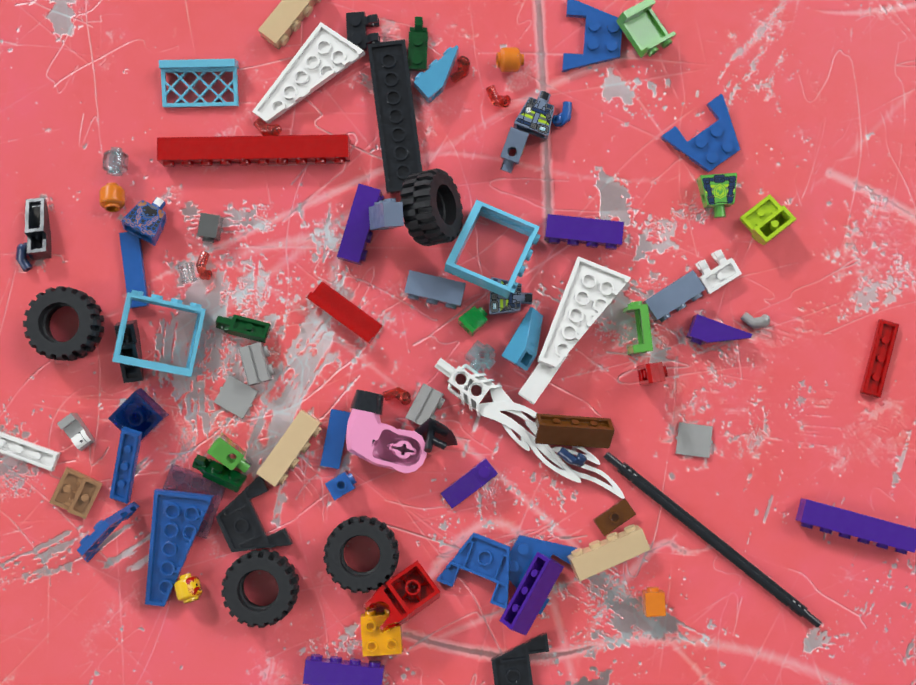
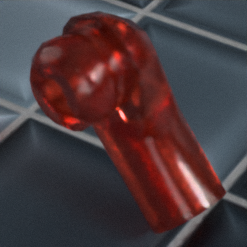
M460 56L457 59L458 70L450 75L454 84L469 73L470 60L465 56Z
M261 118L253 123L263 136H278L282 132L280 125H266Z

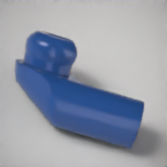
M563 102L562 112L552 117V123L556 127H561L571 120L572 102Z

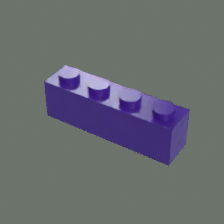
M358 184L337 254L338 259L361 265L362 261L365 262L368 253L365 250L366 245L371 243L373 232L370 230L369 207L374 206V202L384 199L380 189Z
M548 214L546 217L544 240H548V243L560 244V241H563L571 246H578L579 243H582L590 248H597L598 245L605 246V249L616 250L617 247L622 245L624 222Z
M537 552L499 621L509 629L527 635L564 566L554 559Z
M311 654L305 660L303 684L382 685L385 665H381L379 661L364 663L356 658H351L350 661L342 660V657L331 656L329 659L323 658V655Z

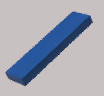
M130 232L119 233L126 292L131 293L132 290L144 292L143 296L148 297L141 238ZM132 300L130 309L146 307L149 304Z
M127 427L121 429L109 497L111 499L126 504L130 502L143 432Z

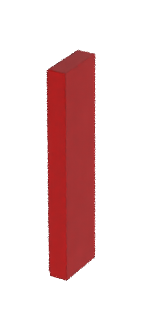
M883 319L878 320L860 393L881 398L899 324Z

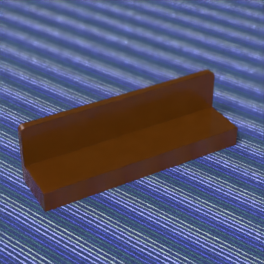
M536 413L535 416L537 426L536 444L610 448L615 431L610 418Z

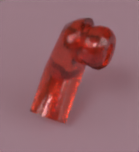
M494 85L486 88V92L493 105L501 108L509 106L511 98L508 95H498Z
M205 251L200 252L196 268L199 278L210 280L212 271L206 269L210 254Z
M400 387L383 392L385 401L397 398L403 405H408L411 402L410 393Z

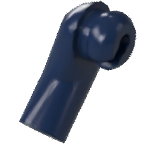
M26 242L20 243L16 249V260L24 272L33 268L26 258Z
M564 447L558 452V456L568 464L578 467L583 466L587 460V457L582 453L575 457Z

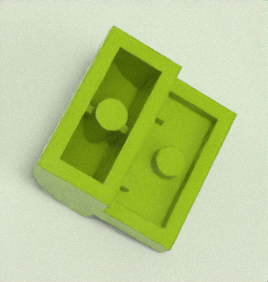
M769 194L742 215L740 221L752 233V237L758 243L765 245L794 223L796 218L784 205L781 207Z

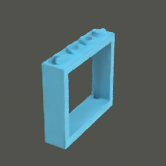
M476 200L445 263L444 271L508 298L510 293H515L518 286L516 280L518 276H523L526 269L523 265L526 260H530L533 254V250H531L532 245H537L541 235L538 234L540 226ZM479 216L529 236L507 286L456 264Z
M132 290L131 293L127 292L112 362L191 377L206 309L201 308L202 305L190 302V306L182 304L183 300L171 298V301L163 300V296L156 294L147 297L143 296L144 292ZM132 300L197 314L185 368L120 355Z

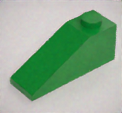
M474 306L458 318V324L472 337L488 321L486 318L488 314L481 307L477 309Z

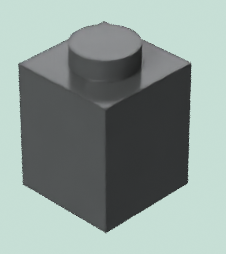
M201 213L197 236L203 238V242L214 243V240L220 241L223 218L220 215Z

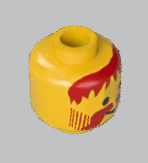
M191 573L179 576L180 580L174 584L177 599L183 601L184 604L199 600L198 596L202 594L199 578L197 576L191 577Z

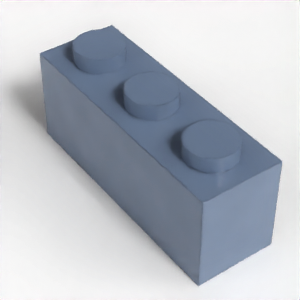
M396 198L374 202V206L369 207L370 230H388L404 226L403 202H396Z
M409 270L404 293L412 300L419 301V298L427 299L426 303L437 305L440 302L444 303L446 308L456 309V306L461 307L466 283Z
M694 270L642 302V304H648V311L654 322L657 320L662 322L671 316L669 313L674 309L678 312L686 307L685 302L692 299V301H695L703 296L701 292L705 290V287Z

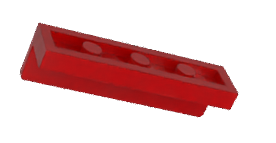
M321 282L313 293L310 292L306 297L369 344L382 328V324L324 282Z

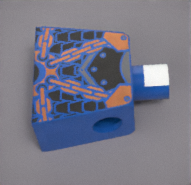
M158 197L155 198L152 204L141 200L121 220L123 229L155 246L167 221L166 212L162 210L166 203Z

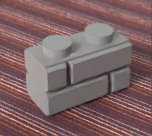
M262 342L238 348L249 386L273 380L272 375H275L273 365L269 364L267 359L270 356L267 345L264 346Z
M423 383L405 418L419 425L423 424L429 417L435 420L436 416L433 414L436 408L441 409L445 401L442 398L444 394Z

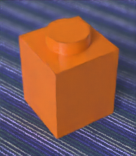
M655 586L642 590L643 614L646 617L666 616L665 592Z

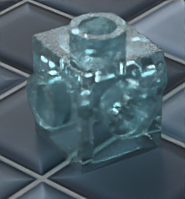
M477 340L467 352L465 359L470 362L469 365L474 370L484 372L486 369L490 370L496 363L494 360L496 353H494L495 350L490 345H484Z

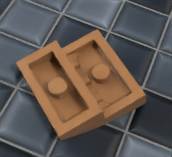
M66 467L49 503L86 519L103 483Z

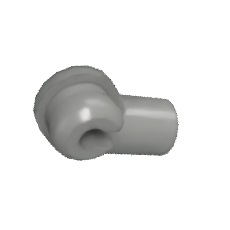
M745 312L740 318L752 329L766 328L770 324V317L767 314L754 318Z

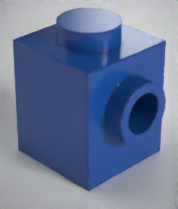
M345 471L325 483L333 499L336 500L355 489L357 481L352 473L348 474Z

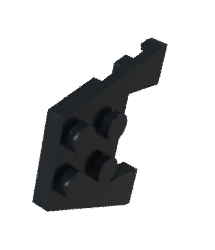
M260 476L216 516L231 552L293 544L286 528L269 536L265 532L251 501L252 498L269 491L264 479Z
M542 633L491 658L494 684L533 685L529 654L549 652L547 633Z

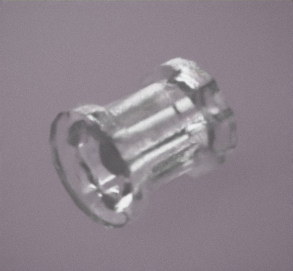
M194 262L178 265L183 281H181L182 285L199 281L195 275Z

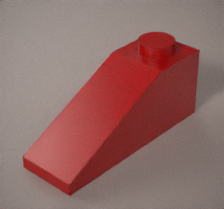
M662 362L637 366L640 385L666 381L665 377L668 376L667 368L663 366Z

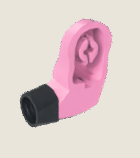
M357 389L347 422V450L376 466L403 473L416 471L424 463L427 452L424 451L425 442L423 437L415 431L396 429L391 425L381 423L380 415H382L384 395Z

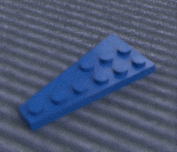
M164 489L154 490L145 597L146 605L164 607L167 604L214 495Z

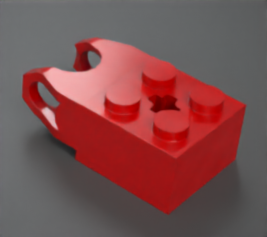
M417 560L377 589L372 598L364 604V608L367 611L371 608L383 606L389 610V617L380 626V631L383 633L390 628L401 626L439 599L440 590ZM409 588H412L413 590L416 588V592L410 593Z

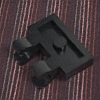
M365 11L346 13L348 41L363 51H367V44L380 43L378 33L367 35L366 27H379L377 14L366 17Z

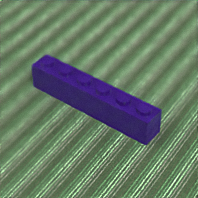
M804 498L800 500L796 520L802 522L801 526L813 529L814 525L820 527V531L831 534L832 531L839 532L838 536L847 539L854 536L858 537V542L865 544L873 541L880 548L888 549L891 546L895 547V552L906 555L907 551L915 553L916 529Z

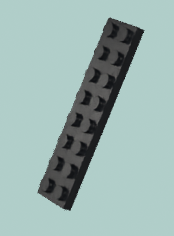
M405 39L367 44L387 194L401 192L403 189L402 185L409 175L422 172Z

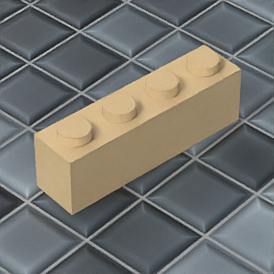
M282 0L258 29L260 35L277 49H280L281 46H285L288 43L292 32H296L300 28L301 21L312 13L313 6L322 0Z
M301 410L256 474L274 487L279 484L283 485L288 478L287 472L289 469H294L299 463L298 457L301 452L305 454L311 446L309 443L313 436L316 438L321 432L322 428L320 426L322 422L305 410Z
M632 524L625 527L624 531L618 534L614 532L607 535L606 539L602 541L596 540L589 543V546L584 549L577 548L573 550L571 555L567 557L575 577L582 581L651 549L643 529L638 525Z

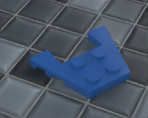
M567 0L566 17L585 18L583 54L564 53L562 72L619 59L622 29L616 22L618 17L577 0Z
M722 94L706 105L717 121L687 142L676 126L661 136L663 141H667L677 151H681L708 173L740 150Z
M132 502L104 521L100 520L93 527L95 531L91 535H86L79 542L81 546L77 551L80 556L88 563L100 550L98 547L122 521L128 520L140 506Z
M474 532L458 551L457 555L449 562L444 571L437 577L436 581L454 587L461 568L497 583L490 603L506 609L509 598L511 547Z
M519 535L510 550L509 580L518 588L537 552L550 558L552 555H555L570 564L567 556L571 555V552L577 548ZM549 598L545 600L538 614H542L544 608L549 602Z

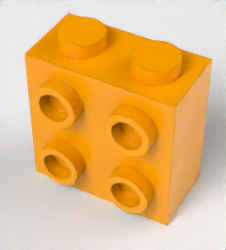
M384 609V612L379 613L376 610H367L364 614H361L363 657L402 654L401 626L390 628L383 633L380 631V626L389 617L390 612L388 609Z

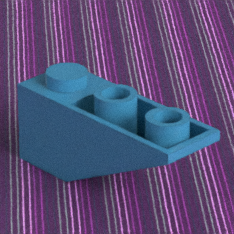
M457 45L453 48L449 47L443 53L444 56L441 59H435L429 65L427 71L420 72L414 78V87L428 103L432 102L444 91L459 53Z
M530 307L501 355L525 371H528L537 356L543 315Z

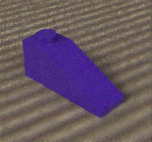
M697 314L693 316L686 337L691 339L690 342L701 345L702 343L751 338L752 334Z
M484 458L440 494L450 507L454 508L498 473L489 461Z

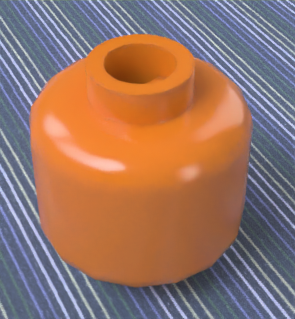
M504 47L500 49V52L496 53V67L500 68L501 72H518L520 66L524 65V54H520V50L517 47Z
M107 183L99 191L100 206L108 212L120 211L125 206V190L118 186L117 183Z

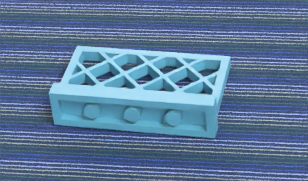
M159 60L163 108L239 106L238 60ZM207 72H211L216 76L210 85L202 79ZM225 72H233V80L227 85L221 77ZM166 73H174L178 77L172 86L166 81ZM187 73H193L197 77L191 85L183 79ZM199 80L207 86L200 95L193 89ZM218 80L226 86L220 94L211 88ZM180 81L188 87L182 95L174 89ZM228 89L234 94V102H226L222 98V95ZM190 90L198 96L193 103H189L184 99ZM209 90L217 96L213 102H207L203 98ZM171 91L179 96L175 103H167V95Z

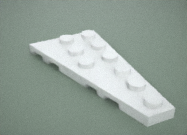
M320 22L252 112L270 124L364 56L365 52Z
M578 256L537 362L556 368L631 277Z

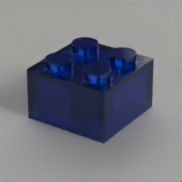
M140 388L134 391L108 419L120 430L123 427L143 432L142 442L169 414Z

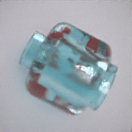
M111 147V150L104 152L102 168L107 171L108 175L122 176L123 173L127 172L129 156L122 151V148Z

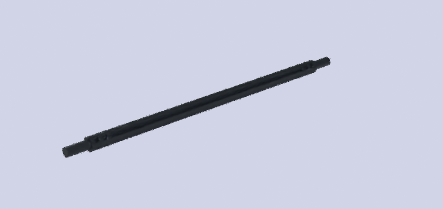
M610 452L604 455V458L614 465L619 473L798 616H803L817 628L821 625L822 622L811 614L805 605L625 462L622 463Z

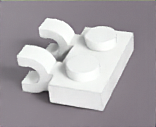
M721 249L711 254L712 258L719 264L712 270H710L705 259L695 264L702 273L699 279L708 294H711L742 274L733 258L727 260Z

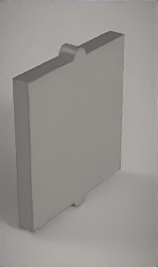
M229 375L223 387H220V392L214 403L243 419L248 409L253 406L252 403L259 391Z
M679 422L678 435L675 437L677 440L675 454L709 458L711 444H713L711 440L713 426Z

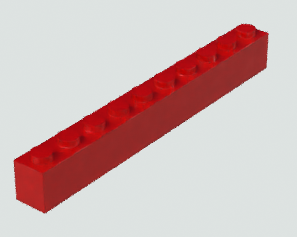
M348 134L157 137V161L165 167H174L175 164H182L185 167H192L194 164L213 166V163H220L221 166H231L232 163L249 166L251 163L270 165V162H277L278 165H288L289 162L306 165L307 162H315V164L322 165L329 161H334L335 164H345V161H350V138Z

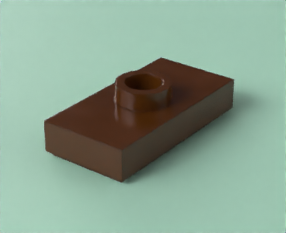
M624 498L594 518L593 521L602 534L606 536L635 516L636 513Z

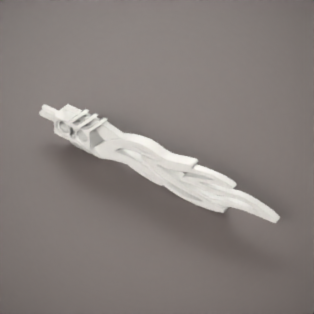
M442 358L436 363L434 367L449 377L447 381L449 383L448 390L461 399V403L464 406L466 403L469 406V410L472 412V408L476 410L479 417L484 416L501 423L515 442L527 451H530L531 448L546 466L572 481L581 483L580 478L590 480L618 497L625 498L618 485L603 471L586 464L581 466L584 469L601 475L611 486L595 477L577 472L564 463L555 453H558L563 447L551 448L548 444H536V423L522 413L525 412L535 419L536 412L526 406L514 403L501 388L503 387L502 385H495L491 382L495 380L484 377L487 374L479 373L468 364L454 368ZM465 368H467L468 370H470V371L473 372L474 374L471 375L469 372H467V371L465 370ZM457 374H463L466 377V382L463 385L456 383L455 377ZM478 385L481 388L479 396H474L471 393L472 386ZM454 386L456 389L459 390V393L453 390L451 387ZM490 389L493 402L479 404ZM500 411L510 412L524 419L526 426L534 435ZM512 430L515 431V432L520 436V439H521V440H519V439L515 436V434L512 432ZM572 446L583 451L586 454L584 456L587 457V460L600 465L599 460L585 448ZM565 448V449L568 450L571 454H574V455H578V454H579L578 452H575V451H572V450H570V449ZM539 451H541L548 459H550L553 463H555V464H556L557 466H559L561 469H559L558 467L552 465L548 460H546V459L542 456V454H541Z

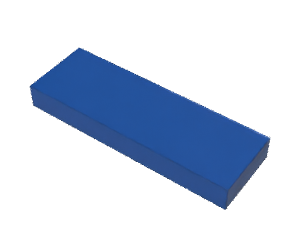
M331 409L320 466L340 469L346 439L347 422L351 412Z

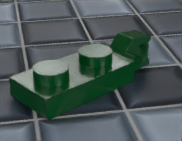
M415 17V27H410L408 67L410 71H427L428 32L427 28H423V17Z
M238 315L229 316V318L218 316L216 319V328L224 330L225 333L262 343L266 342L271 329L270 323Z
M201 455L196 456L192 465L193 468L203 473V477L236 493L247 478L246 475L235 470L232 471L226 466Z

